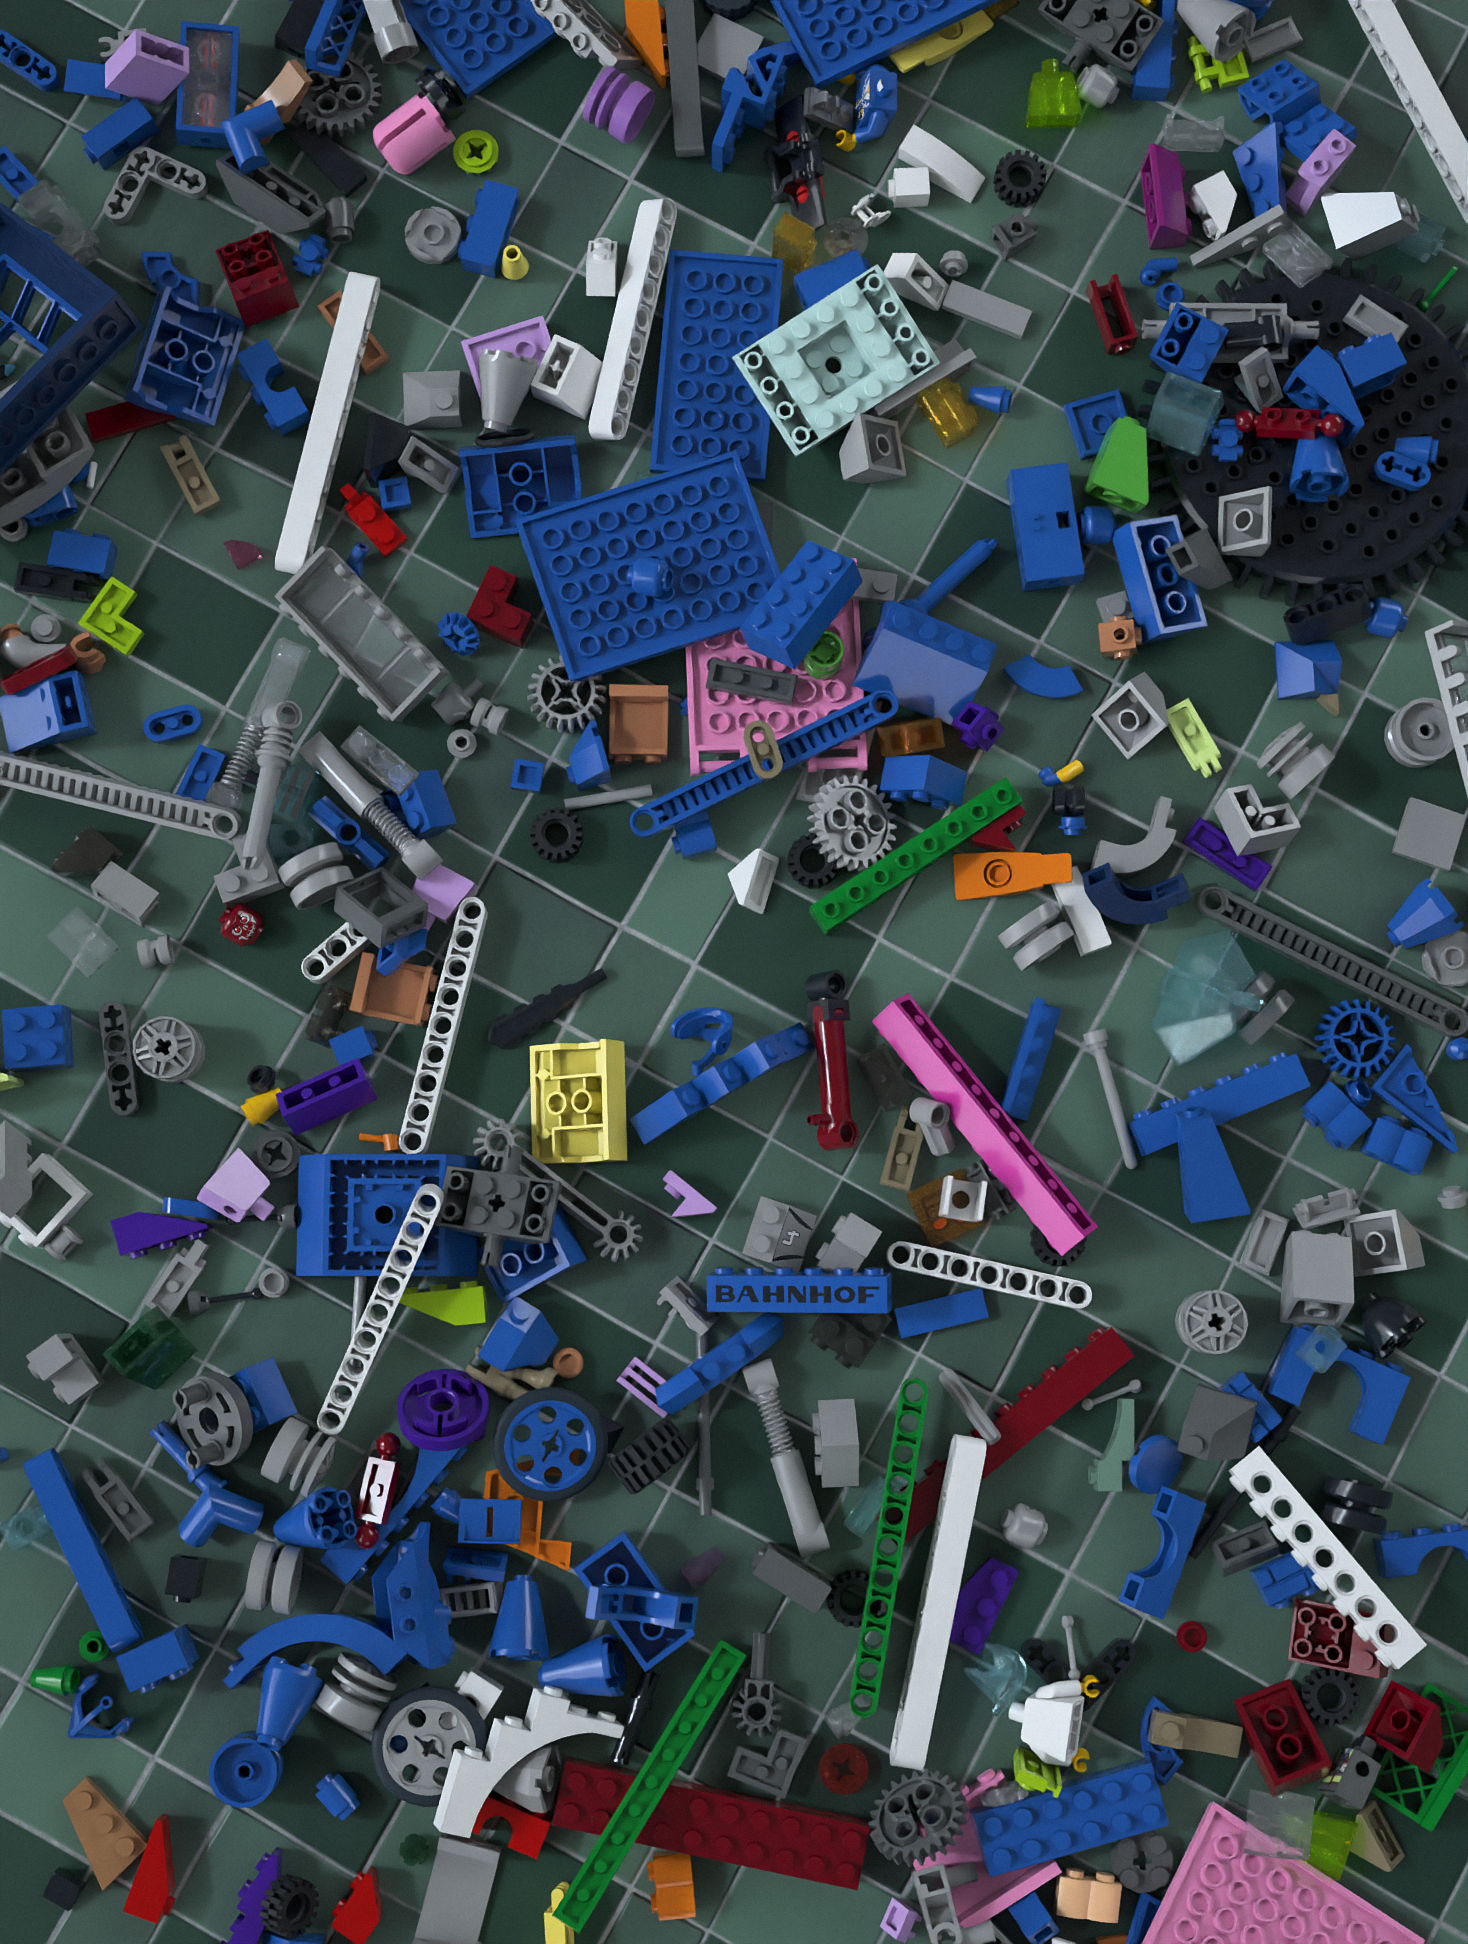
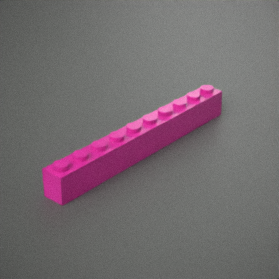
M907 993L892 1001L872 1021L878 1028L879 1033L887 1039L897 1052L899 1058L907 1064L916 1075L917 1080L924 1085L934 1100L942 1102L949 1107V1118L953 1121L954 1126L962 1132L972 1145L974 1151L982 1157L991 1168L992 1173L999 1178L1010 1192L1012 1198L1020 1204L1032 1223L1041 1230L1048 1239L1049 1244L1063 1256L1098 1228L1097 1224L911 995Z

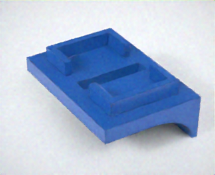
M460 1498L458 1543L520 1544L522 1500ZM488 1507H493L492 1536H487Z

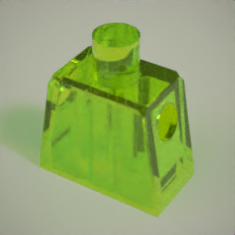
M1057 59L1042 61V72L1032 74L1028 93L1025 129L1078 127L1082 116V108L1073 73L1070 71L1059 72Z
M1302 1808L1298 1821L1282 1816L1278 1824L1277 1833L1291 1839L1289 1851L1296 1857L1333 1879L1340 1881L1358 1823L1347 1816Z

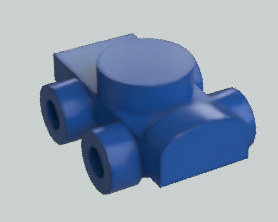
M310 234L308 240H301L299 244L301 255L295 254L292 265L296 266L295 272L310 278L313 273L321 274L323 264L318 263L320 258L327 260L330 249L325 248L327 242L324 238Z
M1235 419L1219 420L1218 428H1212V439H1218V444L1212 445V456H1219L1220 462H1236L1237 457H1242L1243 445H1237L1238 440H1242L1243 432L1236 428Z

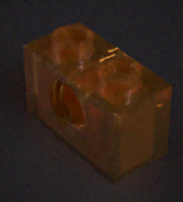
M938 717L877 727L881 756L892 757L945 747L941 718Z

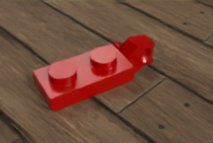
M349 483L340 489L341 495L349 503L344 507L349 517L385 558L389 557L408 541L402 531L365 491L359 495Z

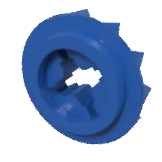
M450 612L442 617V620L437 625L440 628L438 635L445 640L444 645L450 646L452 653L458 652L462 657L467 654H473L480 645V636L473 622L457 612Z

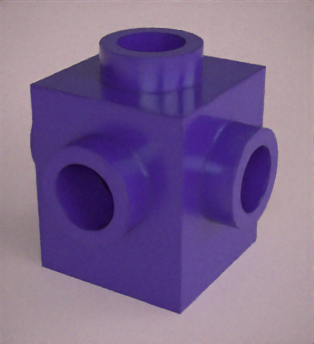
M971 701L965 705L951 723L961 734L960 740L964 745L972 750L976 747L986 752L1005 730L997 721L999 716L992 709Z

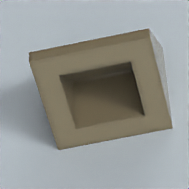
M1320 694L1316 698V701L1335 718L1340 714L1338 694Z

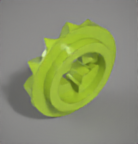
M467 131L454 144L453 155L457 166L465 170L467 174L476 173L480 175L487 170L491 171L492 166L498 161L499 149L497 142L485 131ZM470 146L477 151L482 149V160L476 156L470 158L472 156Z

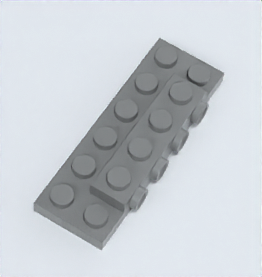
M530 0L535 11L552 23L554 31L559 36L569 40L574 52L584 59L598 58L599 62L606 68L612 66L623 70L638 69L643 63L644 59L587 0Z

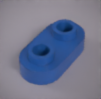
M185 704L149 715L144 721L143 730L152 742L162 744L198 733L203 726V716L196 707ZM188 717H192L193 723L189 726H185V719ZM159 725H164V732L157 734L156 728Z

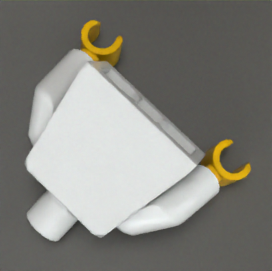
M1094 1675L1085 1676L1082 1683L1078 1680H1067L1039 1687L1037 1692L1027 1697L1025 1704L1016 1701L1012 1702L1009 1709V1719L1023 1723L1021 1731L1022 1741L1029 1744L1030 1748L1044 1763L1065 1767L1073 1764L1074 1769L1080 1773L1087 1770L1085 1763L1077 1762L1081 1758L1090 1759L1089 1752L1086 1749L1078 1748L1085 1698L1080 1696V1694L1085 1692L1087 1696L1092 1698L1099 1695V1690L1087 1689L1089 1683L1099 1682L1098 1678Z

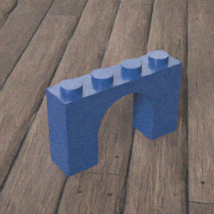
M1303 1324L1302 1328L1292 1327L1264 1393L1290 1405L1299 1406L1308 1383L1317 1368L1330 1361H1340L1348 1365L1356 1373L1361 1385V1398L1347 1431L1375 1444L1383 1445L1411 1377L1402 1374L1404 1369L1393 1363L1386 1362L1384 1366L1375 1362L1376 1356L1367 1351L1359 1349L1356 1353L1347 1349L1348 1343L1332 1336L1330 1340L1319 1336L1320 1330L1312 1326Z

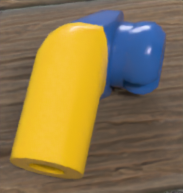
M1074 760L1056 773L1051 766H1047L1038 773V776L1043 780L1042 784L1051 787L1069 782L1084 771V767L1080 761Z

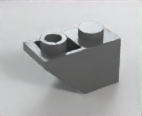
M1206 527L1165 549L1179 576L1208 591L1233 579Z

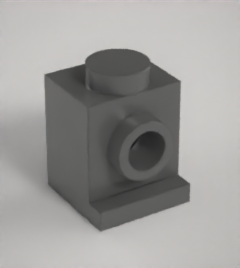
M1019 211L1002 223L992 226L989 238L1006 261L1033 244L1037 227L1029 215L1024 217L1021 211ZM1016 228L1019 233H1015L1012 230Z

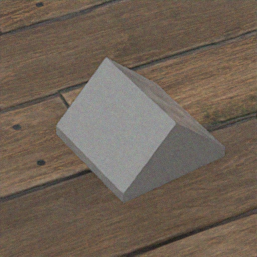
M1266 486L1219 497L1217 549L1220 555L1262 557L1271 545L1272 487Z

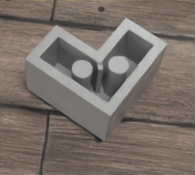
M1252 784L1226 789L1213 808L1237 857L1288 846L1301 828L1289 803L1263 808Z
M247 832L231 838L241 865L213 876L223 904L233 908L238 903H247L285 888L268 840L263 861L258 869L251 868L250 866V871L243 869L242 865Z
M852 1212L847 1217L841 1215L831 1232L836 1234L830 1244L824 1242L815 1256L820 1260L817 1266L822 1267L826 1272H835L834 1268L851 1267L853 1272H857L882 1231Z
M71 1333L55 1334L26 1355L30 1362L27 1365L30 1372L38 1380L40 1378L43 1381L51 1380L55 1385L53 1391L62 1403L67 1402L68 1405L77 1404L105 1383L103 1377Z
M854 1399L818 1400V1413H812L813 1432L819 1431V1436H814L815 1455L820 1454V1457L814 1458L815 1475H821L822 1488L859 1486V1440Z

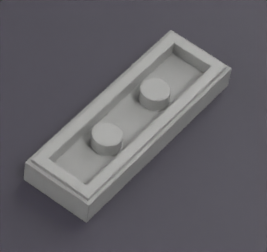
M952 280L941 307L943 310L1020 340L1032 313L1029 309Z

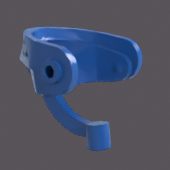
M715 1007L697 1008L685 1012L673 1021L671 1026L673 1037L681 1040L689 1037H701L712 1043L709 1051L702 1059L692 1062V1075L699 1076L702 1074L704 1067L708 1066L717 1054L723 1055L728 1050L732 1040L733 1019L727 1011ZM713 1023L721 1024L720 1028H707L706 1026Z
M97 1672L85 1678L81 1682L82 1685L75 1692L68 1729L69 1738H114L121 1732L124 1734L132 1727L131 1724L135 1721L133 1717L130 1719L126 1717L110 1730H101L88 1724L103 1709H109L113 1705L112 1698L104 1696L100 1700V1705L85 1718L83 1717L82 1700L87 1691L98 1682L99 1674Z

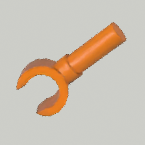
M359 1134L360 1141L384 1142L385 1152L401 1150L398 1135Z

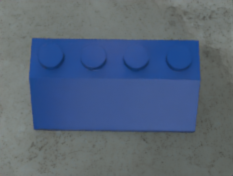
M1177 515L1129 522L1114 531L1112 537L1136 627H1141L1143 644L1167 640L1208 626L1197 585L1178 575L1165 550L1183 539Z

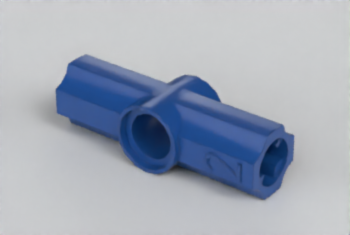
M327 796L319 799L312 806L308 815L370 871L383 867L388 862L391 854ZM347 829H356L357 835L352 841L343 840V833Z

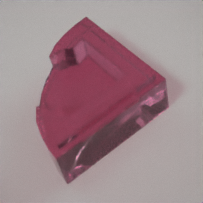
M230 540L223 543L238 570L264 557L255 545L248 542Z

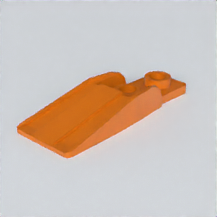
M986 852L955 854L953 856L955 897L960 901L1018 895L1040 890L1044 885L1071 883L1073 881L1072 857L1069 853L1042 855L1041 853Z

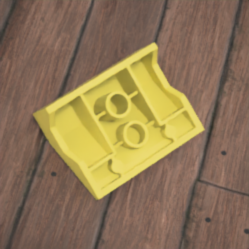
M600 1039L599 1042L530 1046L532 1156L543 1165L628 1161L624 1042Z

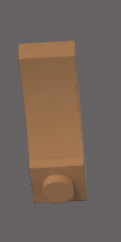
M296 59L288 60L273 83L255 102L247 105L244 112L272 100L282 123H289L313 80ZM274 134L259 140L260 144H269Z

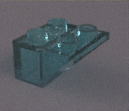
M1167 372L1154 400L1146 429V436L1199 456L1224 405L1222 391Z

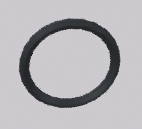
M508 429L506 433L494 431L476 437L475 444L479 447L488 448L518 445L533 440L535 432L529 429ZM521 436V437H517V438L504 439V440H490V439H495V438H500V437Z

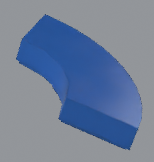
M142 252L146 275L158 293L167 285L173 289L177 297L200 307L199 280L186 277L180 273L174 266L171 252Z
M1028 654L1003 669L1007 677L1028 694L1031 693L1047 699H1065L1083 692L1069 665L1062 668H1047L1037 663Z
M1153 1695L1142 1717L1140 1742L1144 1758L1152 1763L1155 1777L1165 1786L1184 1761L1177 1754L1175 1748L1152 1744L1147 1740L1152 1709L1173 1712Z

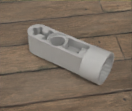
M363 0L375 34L374 40L382 62L385 64H396L414 57L419 52V46L412 26L407 22L400 0Z

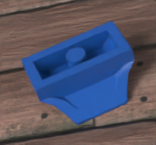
M422 928L381 949L379 948L376 970L385 977L399 971L403 962L426 949L428 930Z

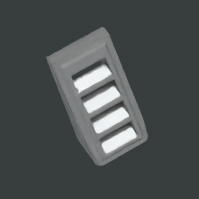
M486 1581L439 1588L440 1599L444 1606H449L451 1618L499 1613L504 1595L503 1584L499 1581ZM475 1590L479 1591L480 1608H477ZM462 1592H466L468 1609L465 1610ZM450 1593H454L456 1611L451 1609Z

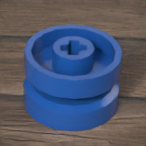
M256 1731L241 1732L233 1736L218 1749L212 1758L209 1767L210 1785L215 1795L226 1805L236 1808L253 1807L264 1801L281 1781L284 1771L283 1753L281 1750L278 1752L271 1751L257 1745L258 1736ZM243 1765L249 1767L250 1774L247 1773V1768L242 1767Z

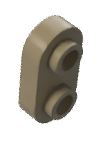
M753 721L744 730V743L755 774L763 780H772L781 773L783 760L771 726L764 721ZM761 733L764 739L761 742H756L753 740V735ZM764 761H771L773 768L765 770L762 767V763Z

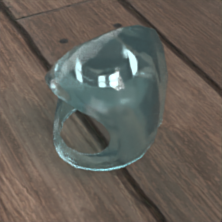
M991 1642L985 1644L981 1661L975 1668L965 1667L963 1669L966 1676L995 1703V1708L992 1711L994 1716L1001 1714L1014 1700L1024 1686L1028 1674L1026 1662L1021 1654L1008 1646Z

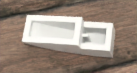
M914 124L899 148V159L915 168L928 167L929 181L969 203L973 201L985 180V177L958 153Z
M1077 866L1072 867L1073 881L1071 883L1051 885L1064 920L1075 933L1073 938L1082 957L1105 949L1112 942L1099 911L1085 893L1082 875Z

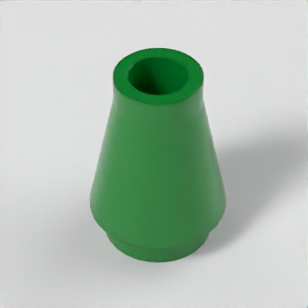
M70 1664L34 1669L30 1677L32 1688H40L63 1696H67L69 1693L74 1694L80 1682L78 1668H73Z

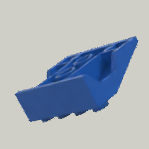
M166 285L155 297L123 399L148 410L213 427L245 328L243 320L215 307H199L177 297L173 289Z
M576 434L535 438L526 443L505 447L464 446L459 450L471 538L518 533L515 524L516 519L583 498Z
M883 602L880 608L881 619L875 636L863 653L852 686L869 693L889 690L895 694L899 705L954 727L951 723L969 701L972 702L989 670L997 644L898 602Z

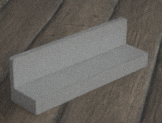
M953 339L933 351L940 361L939 365L874 406L869 412L870 415L885 419L891 418L974 368L976 355L971 348L964 351L959 342Z

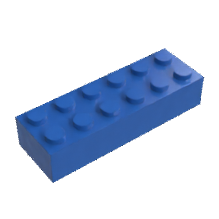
M1145 1758L1062 1782V1789L1058 1798L1053 1797L1051 1790L1046 1789L1045 1792L1035 1790L969 1809L985 1870L990 1878L1169 1825L1152 1763Z

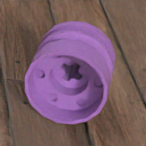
M609 66L598 77L587 97L583 110V119L589 124L595 123L596 128L599 130H603L609 125V136L628 145L640 133L648 119L655 100V90L640 81H634L629 86V75L626 73L620 74L619 69Z

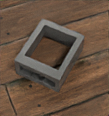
M380 867L336 887L334 911L381 949L426 927L429 904L385 868ZM380 896L395 910L377 917L362 904Z
M769 1542L765 1547L759 1545L750 1559L753 1565L752 1573L815 1615L832 1590L829 1581Z

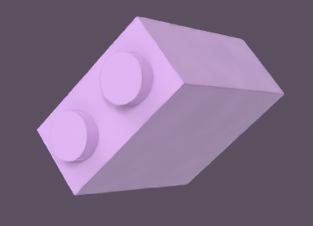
M135 29L105 63V89L132 98L136 97L138 100L159 106L189 74V47Z

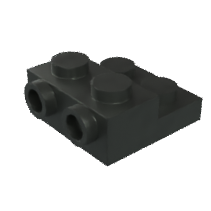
M821 1313L808 1331L813 1335L810 1341L823 1351L827 1347L831 1348L837 1353L834 1359L846 1368L850 1369L852 1365L859 1368L876 1344V1341L892 1321V1318L885 1313Z

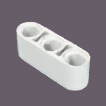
M346 922L306 956L301 965L302 972L313 983H325L372 942L365 936H356V928ZM346 943V952L342 956H334L332 950L335 944ZM322 962L324 964L323 972L318 976H312L310 974L312 964Z

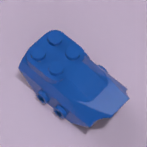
M422 1521L419 1522L408 1538L396 1540L372 1574L371 1582L377 1623L393 1632L394 1643L411 1655L407 1659L408 1661L427 1669H433L450 1663L451 1656L455 1655V1643L453 1637H449L448 1624H451V1612L449 1606H444L440 1599L436 1577L429 1563L430 1522Z

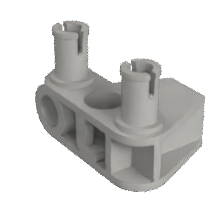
M973 1861L947 1869L941 1863L933 1867L911 1872L931 1944H942L946 1940L954 1941L952 1944L996 1942L990 1920L963 1929V1926H959L951 1891L953 1887L978 1881Z

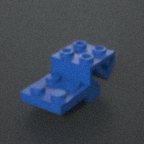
M767 48L748 57L747 76L745 77L738 68L732 67L729 69L722 86L721 115L723 117L712 142L713 170L723 173L726 163H732L736 148L733 147L736 138H742L746 125L764 131L767 121L772 122L777 109V105H775L777 96L782 97L787 84L785 77L788 66L784 65V53Z
M1285 59L1238 88L1240 103L1251 122L1265 114L1269 115L1270 122L1262 130L1274 122H1282L1283 133L1279 134L1280 147L1283 146L1303 162L1308 159L1333 129H1336L1350 141L1357 138V130L1353 125L1321 103L1319 84Z

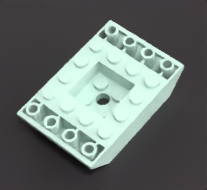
M878 264L732 357L795 457L821 444L850 425L855 415L859 413L867 414L874 406L921 378L940 364V361ZM830 358L838 360L841 366L838 373L827 371L825 367L826 360Z

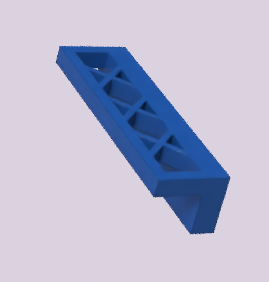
M363 0L324 1L305 46L307 69L340 77L367 12ZM352 11L356 16L355 19L344 23L340 18L341 15ZM343 32L347 39L334 44L331 39L332 36ZM335 54L338 59L336 65L322 62L324 57Z
M1036 997L1031 1003L1000 1106L1009 1117L1023 1122L1028 1120L1062 1010L1061 1008L1045 1004V999Z

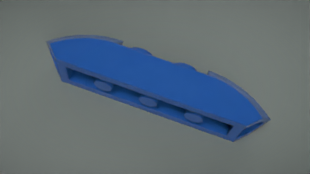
M771 1312L761 1314L655 1389L658 1407L670 1414H674L752 1361L784 1336V1318Z

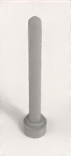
M1106 1028L1083 1034L1085 1045H1089L1090 1051H1094L1125 1165L1128 1169H1134L1137 1166V1160L1105 1047H1107L1106 1040H1109Z

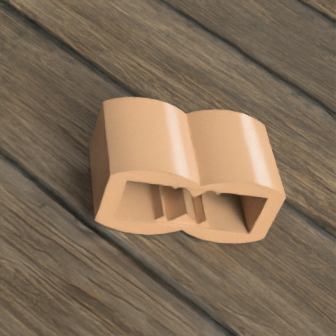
M1067 1867L1065 1872L1060 1873L1056 1878L1053 1911L1056 1915L1063 1917L1118 1923L1122 1884L1119 1880L1115 1879L1114 1874L1099 1871L1096 1872V1876L1084 1875V1870Z

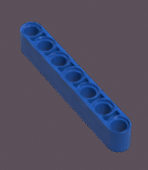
M50 1448L23 1463L25 1473L108 1647L113 1653H116L143 1639L144 1635L140 1623L59 1454L54 1448Z

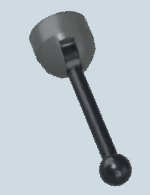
M287 1204L281 1206L276 1214H270L265 1221L276 1220L281 1227L288 1229L297 1228L298 1205ZM247 1215L241 1222L262 1220L256 1215ZM226 1217V1222L229 1225H235L237 1223L232 1219Z
M254 1288L251 1292L210 1297L201 1290L188 1291L190 1314L198 1315L206 1312L211 1303L245 1298L258 1300L262 1297L263 1293L260 1288Z

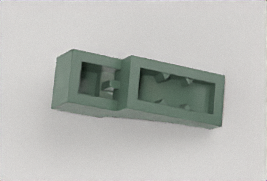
M1117 1398L1116 1419L1110 1440L1101 1457L1093 1459V1465H1089V1484H1093V1489L1096 1491L1122 1492V1461H1130L1134 1454V1399Z

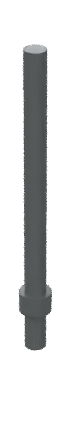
M708 1331L702 1336L696 1332L697 1360L708 1352ZM709 1391L697 1398L699 1478H696V1490H699L700 1515H712L711 1490H714V1477H711Z

